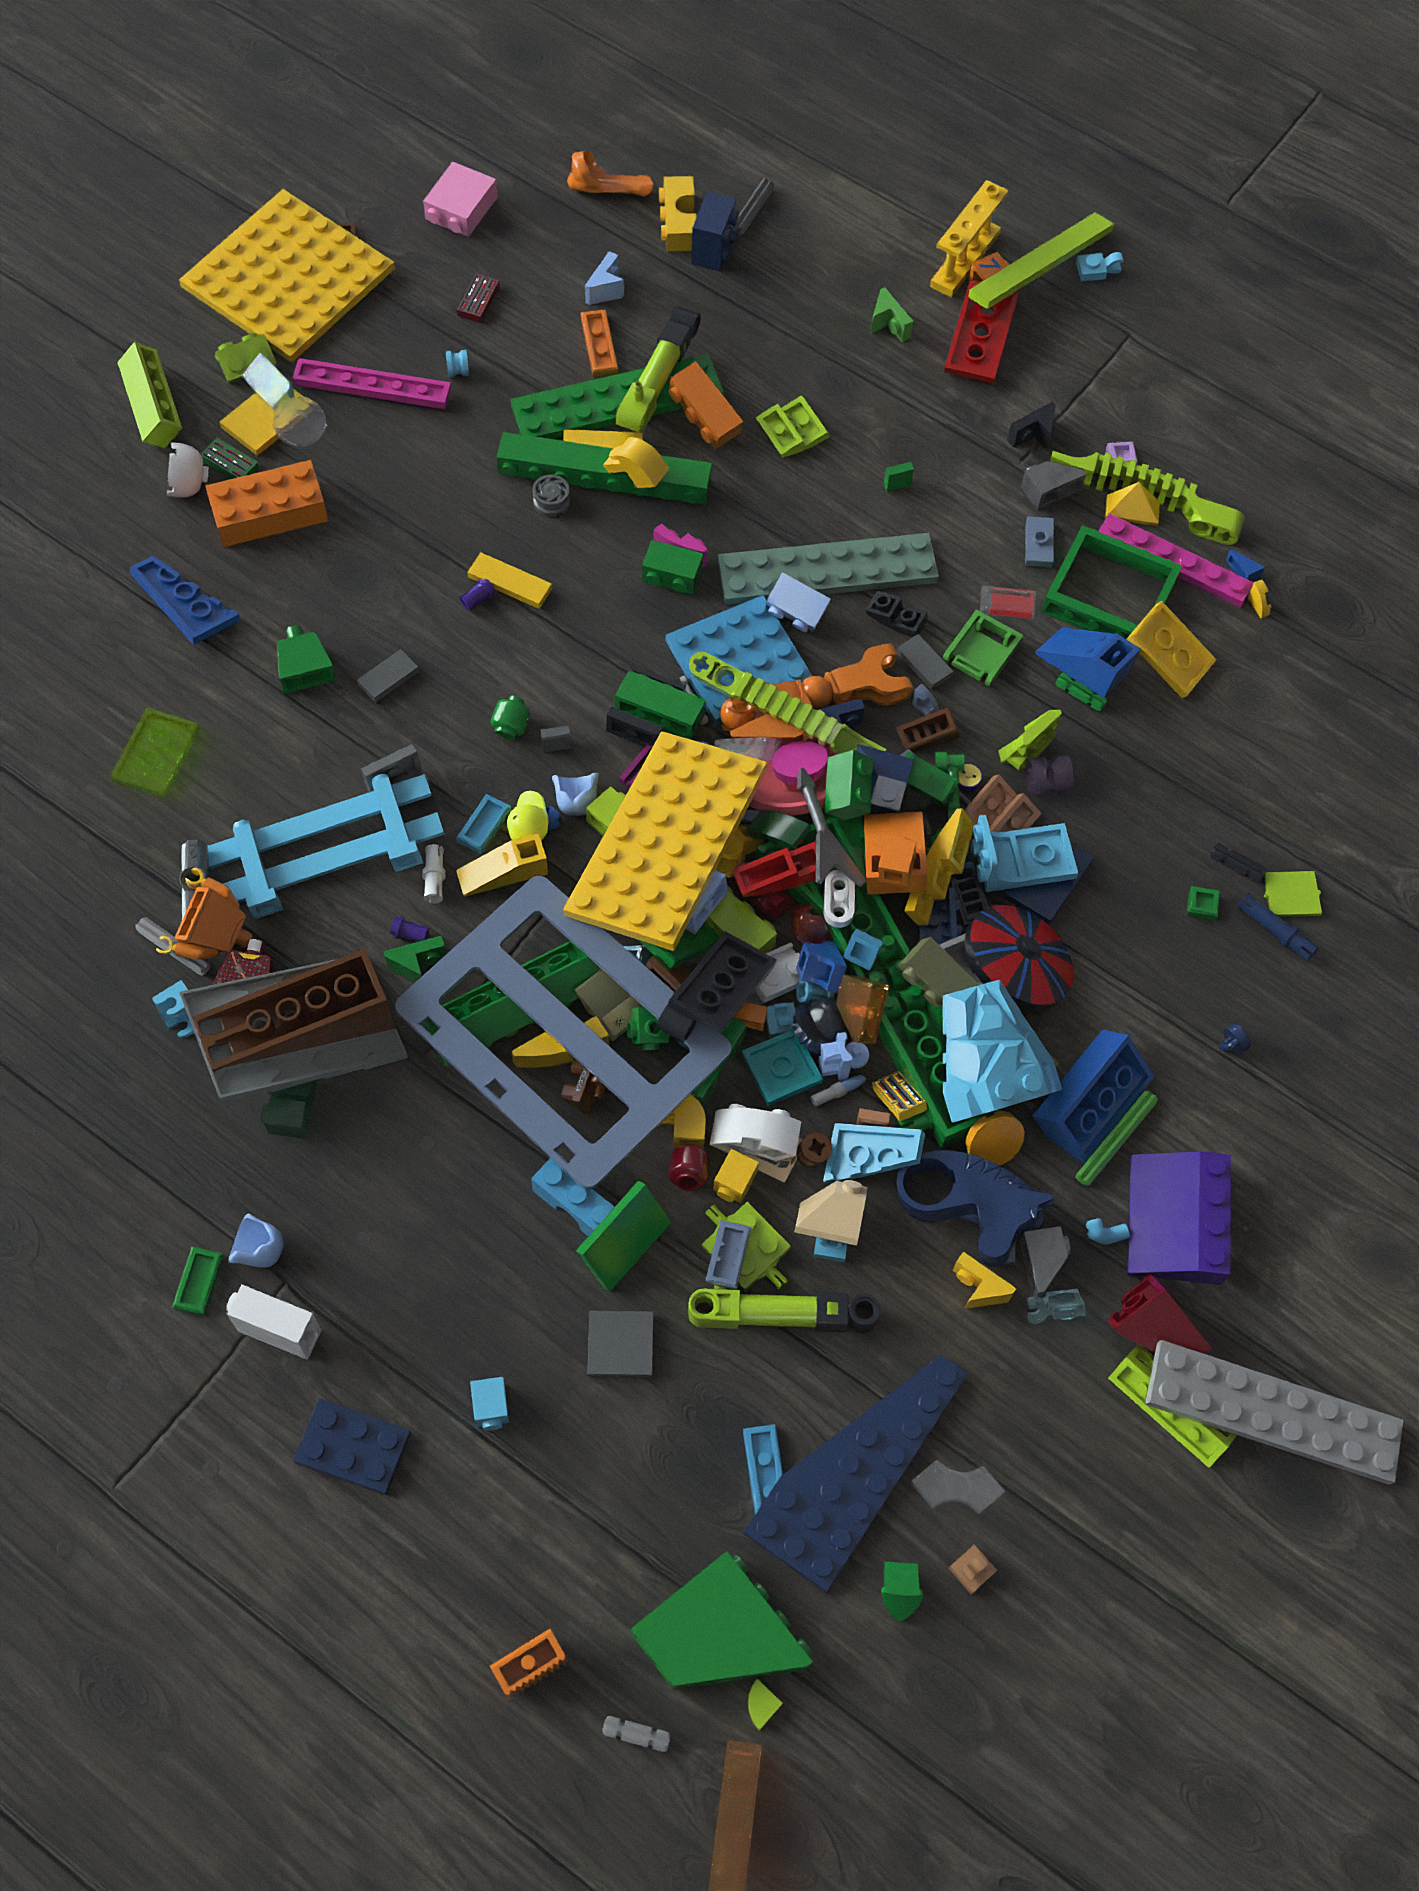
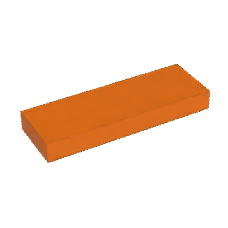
M606 309L581 312V322L593 378L617 375L618 365Z

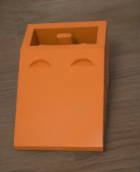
M922 812L864 815L867 894L927 892ZM886 836H905L910 840L916 841V859L908 887L879 881L878 866Z

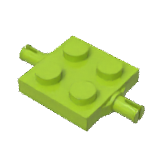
M748 1202L736 1213L728 1217L716 1205H712L710 1207L711 1210L708 1209L705 1214L717 1227L715 1232L702 1243V1247L712 1256L720 1220L751 1227L752 1230L738 1285L746 1292L756 1281L767 1276L778 1290L781 1289L788 1282V1279L776 1269L779 1260L791 1249V1246Z

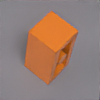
M747 1002L735 1018L747 1024V1028L763 1031L768 1007Z

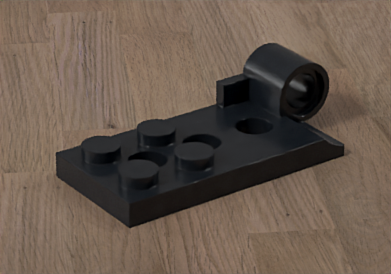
M725 931L669 999L668 1004L657 1021L656 1027L683 1043L692 1033L697 1021L721 1034L728 1028L766 979L777 960ZM737 964L741 966L742 969H736L731 965ZM723 981L729 986H721L717 982ZM708 998L712 1000L715 1004H708L704 1002L702 999Z

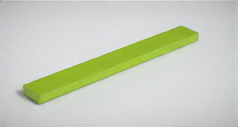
M1096 212L971 288L968 297L984 308L989 309L1112 232L1114 223Z

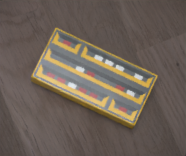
M899 1071L872 1083L874 1092L900 1122L927 1110L926 1101Z

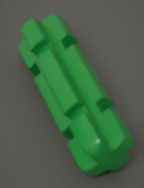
M1064 672L1060 674L1056 681V686L1064 691L1068 689L1069 694L1085 704L1091 703L1090 707L1097 711H1101L1107 704L1108 698L1106 696L1102 697L1092 692L1088 687L1077 680L1074 681Z

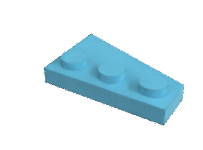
M835 1123L831 1140L832 1151L827 1160L823 1182L830 1185L835 1181L843 1182L919 1164L925 1133L919 1129Z

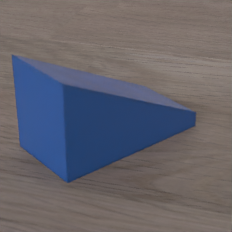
M1233 549L1229 551L1226 562L1233 571L1249 581L1260 578L1265 569L1264 566Z

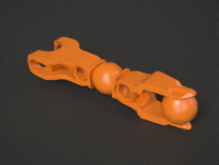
M892 644L870 647L863 654L860 662L826 672L824 677L810 676L802 683L799 679L795 682L788 681L773 684L779 691L782 692L783 690L793 698H800L807 694L815 710L826 708L829 704L834 706L858 699L870 700L878 705L889 706L908 699L914 691L910 679L906 676L891 677L883 671L892 667L896 661L898 653ZM730 697L721 706V726L723 731H732L765 715V713L761 712L758 706L754 709L746 701Z

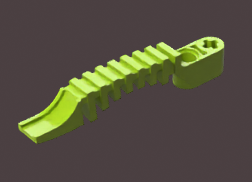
M1055 451L1052 452L1050 462L1085 471L1086 477L1083 485L1090 486L1094 472L1099 473L1096 490L1102 491L1107 476L1111 477L1109 485L1111 490L1116 489L1118 479L1123 480L1122 489L1128 487L1130 483L1140 482L1152 495L1154 491L1159 493L1158 501H1160L1161 505H1163L1165 497L1171 498L1167 510L1174 512L1175 508L1181 509L1189 522V529L1193 534L1226 545H1232L1238 541L1245 521L1243 513L1197 497L1195 494L1196 484L1191 483L1188 489L1183 478L1174 479L1172 478L1173 474H1161L1160 469L1150 470L1148 469L1149 465L1142 464V466L1136 465L1137 461L1134 460L1126 462L1124 457L1118 456L1117 459L1112 458V454L1106 452L1105 455L1096 452L1091 456L1081 458L1071 457Z
M697 652L690 658L689 669L699 682L723 695L741 701L744 700L754 709L758 706L759 710L765 714L767 711L770 712L771 717L777 720L781 718L784 724L788 726L790 724L794 725L795 730L799 732L805 731L806 736L812 740L814 737L818 738V744L824 747L826 743L831 745V750L837 754L851 750L856 751L858 744L886 752L885 748L861 736L847 725L837 722L838 720L831 716L830 718L823 711L813 709V706L810 704L802 703L797 697L793 698L789 696V693L783 690L782 692L779 691L776 686L766 684L759 677L755 679L747 671L744 673L706 652ZM707 663L709 668L699 671L698 666H704ZM733 675L734 682L731 685H721V679L724 676Z

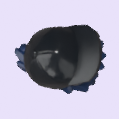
M824 997L814 1002L799 1004L797 1009H795V1015H793L794 1025L791 1027L795 1030L794 1036L799 1037V1043L805 1044V1049L818 1054L821 1052V1044L836 1041L837 1033L846 1032L848 1039L852 1029H858L862 1020L855 1016L856 1012L849 1010L848 1006L842 1001Z

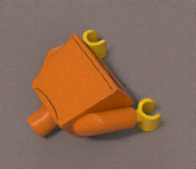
M198 868L191 869V872L198 875L200 879L193 882L185 878L187 886L196 890L174 937L178 942L174 943L171 938L161 936L159 939L168 940L170 946L167 950H156L163 955L175 952L176 956L202 960L217 957L220 952L228 953L232 950L234 944L246 948L248 940L252 939V933L241 928L246 915L239 909L240 904L231 888L210 877L205 879L202 871Z

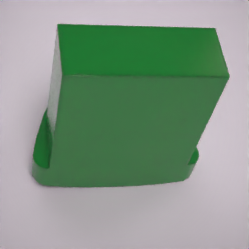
M885 1561L883 1569L884 1587H882L883 1603L890 1615L896 1621L901 1622L914 1613L923 1599V1591L919 1589L918 1564Z

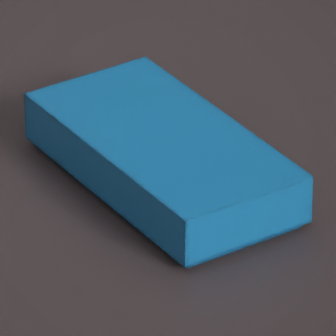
M486 794L456 837L457 843L482 855L510 814L511 806Z

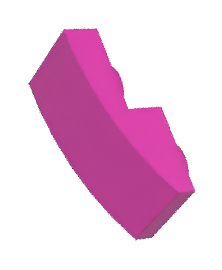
M662 523L654 529V541L703 553V567L707 565L708 549L700 539H695L689 533L680 539L674 530H669Z

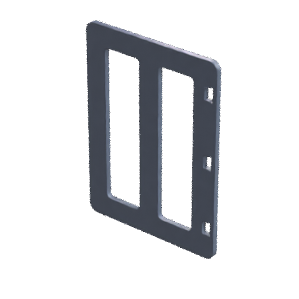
M535 876L396 1000L395 1008L397 1014L571 1178L581 1187L592 1189L598 1186L730 1056L731 1044L722 1034L697 1021L692 1033L684 1042L690 1048V1052L657 1084H650L501 948V945L532 916L541 914L657 1019H659L669 999L675 992L603 928L564 916L563 908L569 898L547 878ZM473 970L481 971L629 1107V1111L596 1143L591 1144L586 1141L439 1004L440 1000ZM428 1019L439 1028L434 1036L421 1025ZM494 1081L507 1091L501 1098L488 1088ZM562 1145L566 1146L575 1155L569 1163L556 1152Z

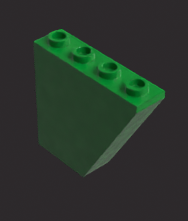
M728 1551L631 1628V1635L672 1690L805 1671L813 1663L810 1659L813 1653L801 1637L797 1640L788 1630L791 1624L779 1609L776 1612L772 1610L766 1602L770 1599L767 1592L758 1582L754 1585L745 1575L748 1572L746 1565L737 1555L732 1558Z

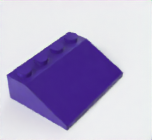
M1201 1151L1131 1155L1128 1223L1130 1238L1128 1239L1127 1275L1147 1277L1151 1274L1154 1278L1222 1285L1230 1275L1231 1155Z

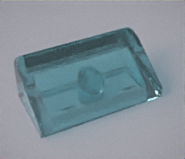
M262 353L256 357L242 375L243 379L273 410L295 397L292 384Z

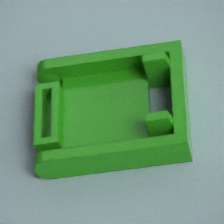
M976 609L945 651L942 660L948 663L951 657L954 658L951 666L978 681H981L986 676L985 685L990 687L1021 644L1023 635ZM984 627L1004 638L1003 644L980 633V631Z

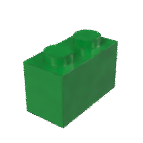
M651 540L642 563V581L652 586H662L679 593L694 595L703 570V553Z
M855 750L828 757L825 813L843 820L870 814L873 758Z

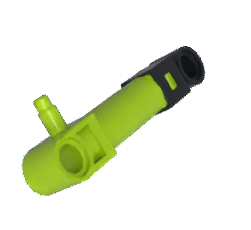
M679 306L673 308L669 320L666 321L657 338V347L639 380L632 383L619 406L616 416L617 425L639 433L644 432L657 407V398L676 363H681L690 346L691 339H694L698 332L701 314Z
M715 1285L714 1289H698L690 1296L688 1303V1317L692 1324L700 1328L738 1329L739 1325L814 1327V1331L846 1332L849 1325L855 1332L867 1333L876 1326L881 1311L877 1299L869 1294H859L849 1303V1295L847 1293L817 1292L816 1297L740 1294V1290H727V1288ZM700 1303H708L713 1310L708 1314H700L695 1307ZM866 1308L871 1313V1317L869 1319H861L856 1315L855 1310Z

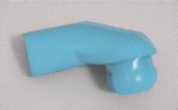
M1100 1218L1087 1221L1086 1223L1088 1237L1102 1245L1130 1238L1129 1230L1125 1223L1110 1228H1104Z

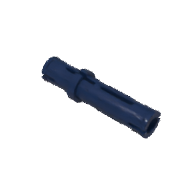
M1247 893L1242 899L1252 907L1242 901L1237 905L1238 909H1241L1280 939L1279 943L1282 946H1289L1304 958L1306 962L1313 955L1306 951L1304 947L1312 953H1316L1319 947L1301 935L1295 925L1292 927L1251 896L1250 893Z

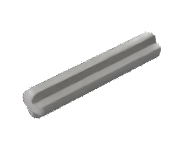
M143 917L136 925L138 933L163 950H167L170 943L168 940L159 939V937L167 936L174 943L178 942V940L174 939L173 935L147 917ZM175 952L170 953L174 958L201 976L205 975L211 968V963L208 959L193 960L176 956Z

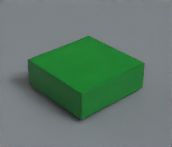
M911 462L886 468L884 478L886 492L912 485L914 468Z
M1191 886L1188 895L1187 916L1215 921L1218 917L1220 891Z

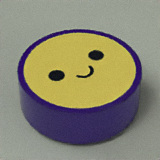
M965 763L964 771H959V790L973 792L980 787L983 774L977 765Z

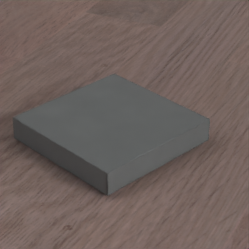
M589 1311L587 1376L652 1377L653 1312Z

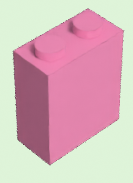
M452 162L423 200L425 219L433 224H438L455 233L469 237L498 198L496 179Z

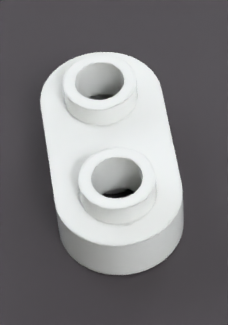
M836 869L831 871L825 879L824 918L829 925L841 928L849 925L854 916L855 883L840 870ZM840 885V886H842L844 889H843V890H836V889L834 888V886ZM841 912L843 913V916L837 917L834 915V913Z

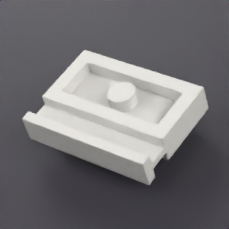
M792 943L766 953L777 961L772 971L755 991L763 1003L796 989L800 978L796 970L800 954L795 953Z

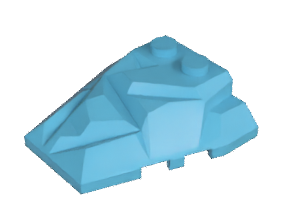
M1000 980L943 996V1035H946V1053H943V1064H946V1082L943 1083V1095L952 1122L1062 1090L1052 1057Z

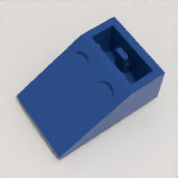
M1062 627L1037 649L1035 654L1044 659L1048 664L1066 673L1070 678L1082 683L1092 692L1105 697L1129 674L1141 648L1118 634Z

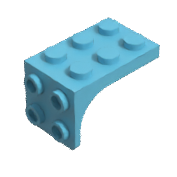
M979 815L978 823L973 827L974 839L970 841L972 856L978 859L977 877L979 882H984L986 892L1077 879L1078 869L1065 823L1008 832L990 831L986 815Z

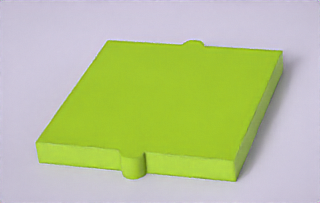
M1314 871L1265 872L1263 876L1266 888L1264 897L1268 899L1270 911L1278 917L1322 915L1319 899L1321 891L1317 888Z

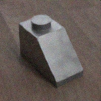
M1046 461L1039 465H1032L1024 472L1021 488L1036 509L1039 510L1081 491L1086 473L1081 469Z
M1061 1226L1026 1231L1019 1241L1033 1301L1040 1300L1070 1254V1242L1067 1236H1063Z

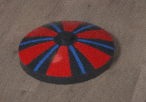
M995 905L981 911L968 926L965 934V951L974 973L983 984L1000 980L1018 1008L1030 1011L1050 1009L1057 1005L1071 990L1074 980V967L1070 953L1059 935L1036 915L1015 906Z

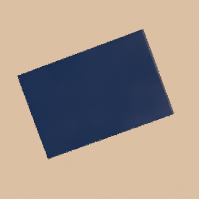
M1071 844L1078 869L1077 879L1001 890L999 896L1021 909L1036 915L1049 925L1094 857Z

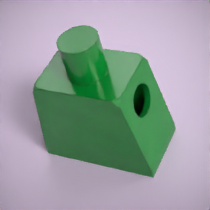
M298 625L287 628V638L277 642L279 677L284 694L336 681L332 663L317 634L314 632L304 634L302 627Z

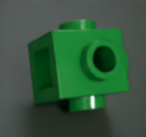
M636 1007L631 1009V1020L627 1023V1034L629 1038H632V1045H641L642 1050H660V1044L669 1043L671 1035L656 1027L658 1019L646 1008Z

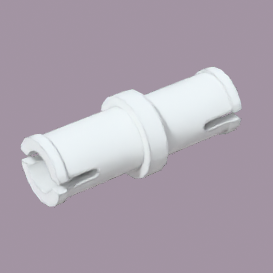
M432 844L425 848L426 862L425 868L422 870V878L425 880L424 901L436 904L443 900L442 881L445 879V869L443 868L444 848Z

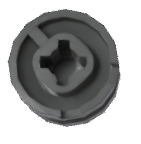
M553 474L544 475L534 482L532 487L534 508L539 514L553 518L557 517V514H564L569 509L570 490L569 484L564 478Z

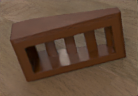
M949 707L896 727L905 751L909 749L913 752L960 738ZM945 723L947 729L942 731L939 724ZM934 726L937 733L931 734L929 727ZM919 729L924 730L925 738L921 739L918 732ZM908 732H913L915 742H910L907 735Z

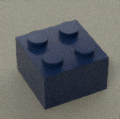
M707 191L692 227L691 264L720 271L723 263L728 262L731 253L730 245L731 243L735 244L738 235V229L735 228L739 217V210H736V198Z

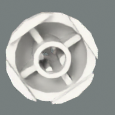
M172 442L171 448L176 449V454L170 453L168 482L169 486L173 487V491L167 490V497L187 498L195 495L200 490L202 482L207 483L209 467L203 466V459L198 450L189 445Z

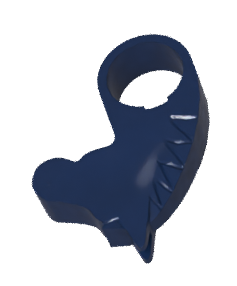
M936 1150L922 1153L919 1164L900 1168L897 1176L900 1204L905 1212L914 1219L923 1222H935L970 1214L976 1215L979 1219V1228L982 1233L979 1237V1256L981 1261L989 1266L997 1267L1004 1264L1010 1257L1017 1236L1030 1226H1036L1038 1212L1053 1205V1196L1051 1194L1032 1191L1025 1182L1008 1170L981 1157L958 1151ZM935 1170L946 1175L954 1183H952L953 1188L946 1199L934 1205H923L913 1201L905 1192L908 1180L920 1171Z

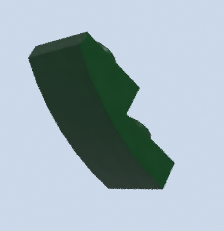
M761 810L745 831L752 839L771 840L776 848L796 849L804 842L805 836L811 830V826L804 821L783 813Z

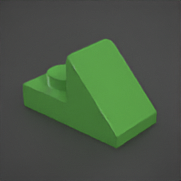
M885 287L881 288L873 315L871 332L888 326L891 333L896 335L901 342H904L911 338L913 320Z

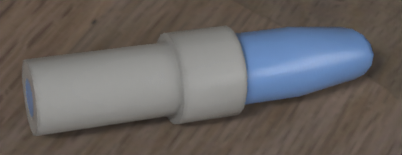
M857 1075L845 1081L834 1083L829 1088L812 1095L811 1101L817 1107L834 1098L838 1099L865 1083L866 1078L862 1075Z

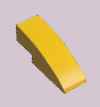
M597 1016L584 1022L586 1026L609 1046V1034ZM547 1032L542 1033L512 1051L513 1063L516 1067L537 1068L556 1066L573 1062L574 1057Z

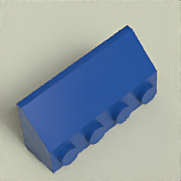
M1102 1030L1060 1081L1062 1090L1050 1093L1032 1116L1047 1138L1079 1162L1085 1164L1149 1085L1154 1075L1129 1035Z

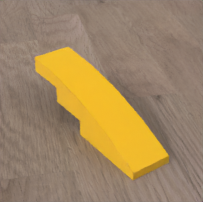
M962 808L956 809L926 856L927 892H910L904 911L918 926L928 925L934 900L945 899L951 874H962L975 825Z

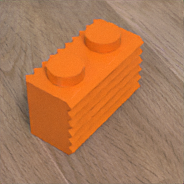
M548 1629L490 1665V1668L506 1697L512 1700L513 1695L518 1696L519 1691L524 1692L525 1687L530 1688L531 1683L536 1684L537 1680L542 1681L543 1676L548 1677L549 1672L554 1673L555 1669L560 1670L561 1665L566 1666L567 1660L551 1629Z

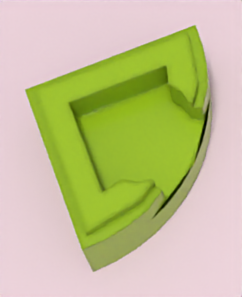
M757 1679L749 1693L748 1709L754 1726L760 1731L783 1703Z

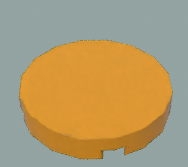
M1005 1111L993 1112L995 1115L990 1117L985 1115L970 1128L965 1139L967 1154L981 1157L1001 1166L1010 1161L1019 1152L1024 1142L1025 1131L1022 1123L1010 1112Z

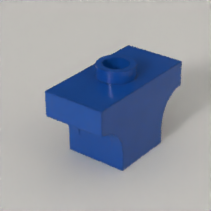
M826 940L821 944L804 942L796 970L801 981L815 983L825 988L826 991L838 993L846 970V964L835 942Z

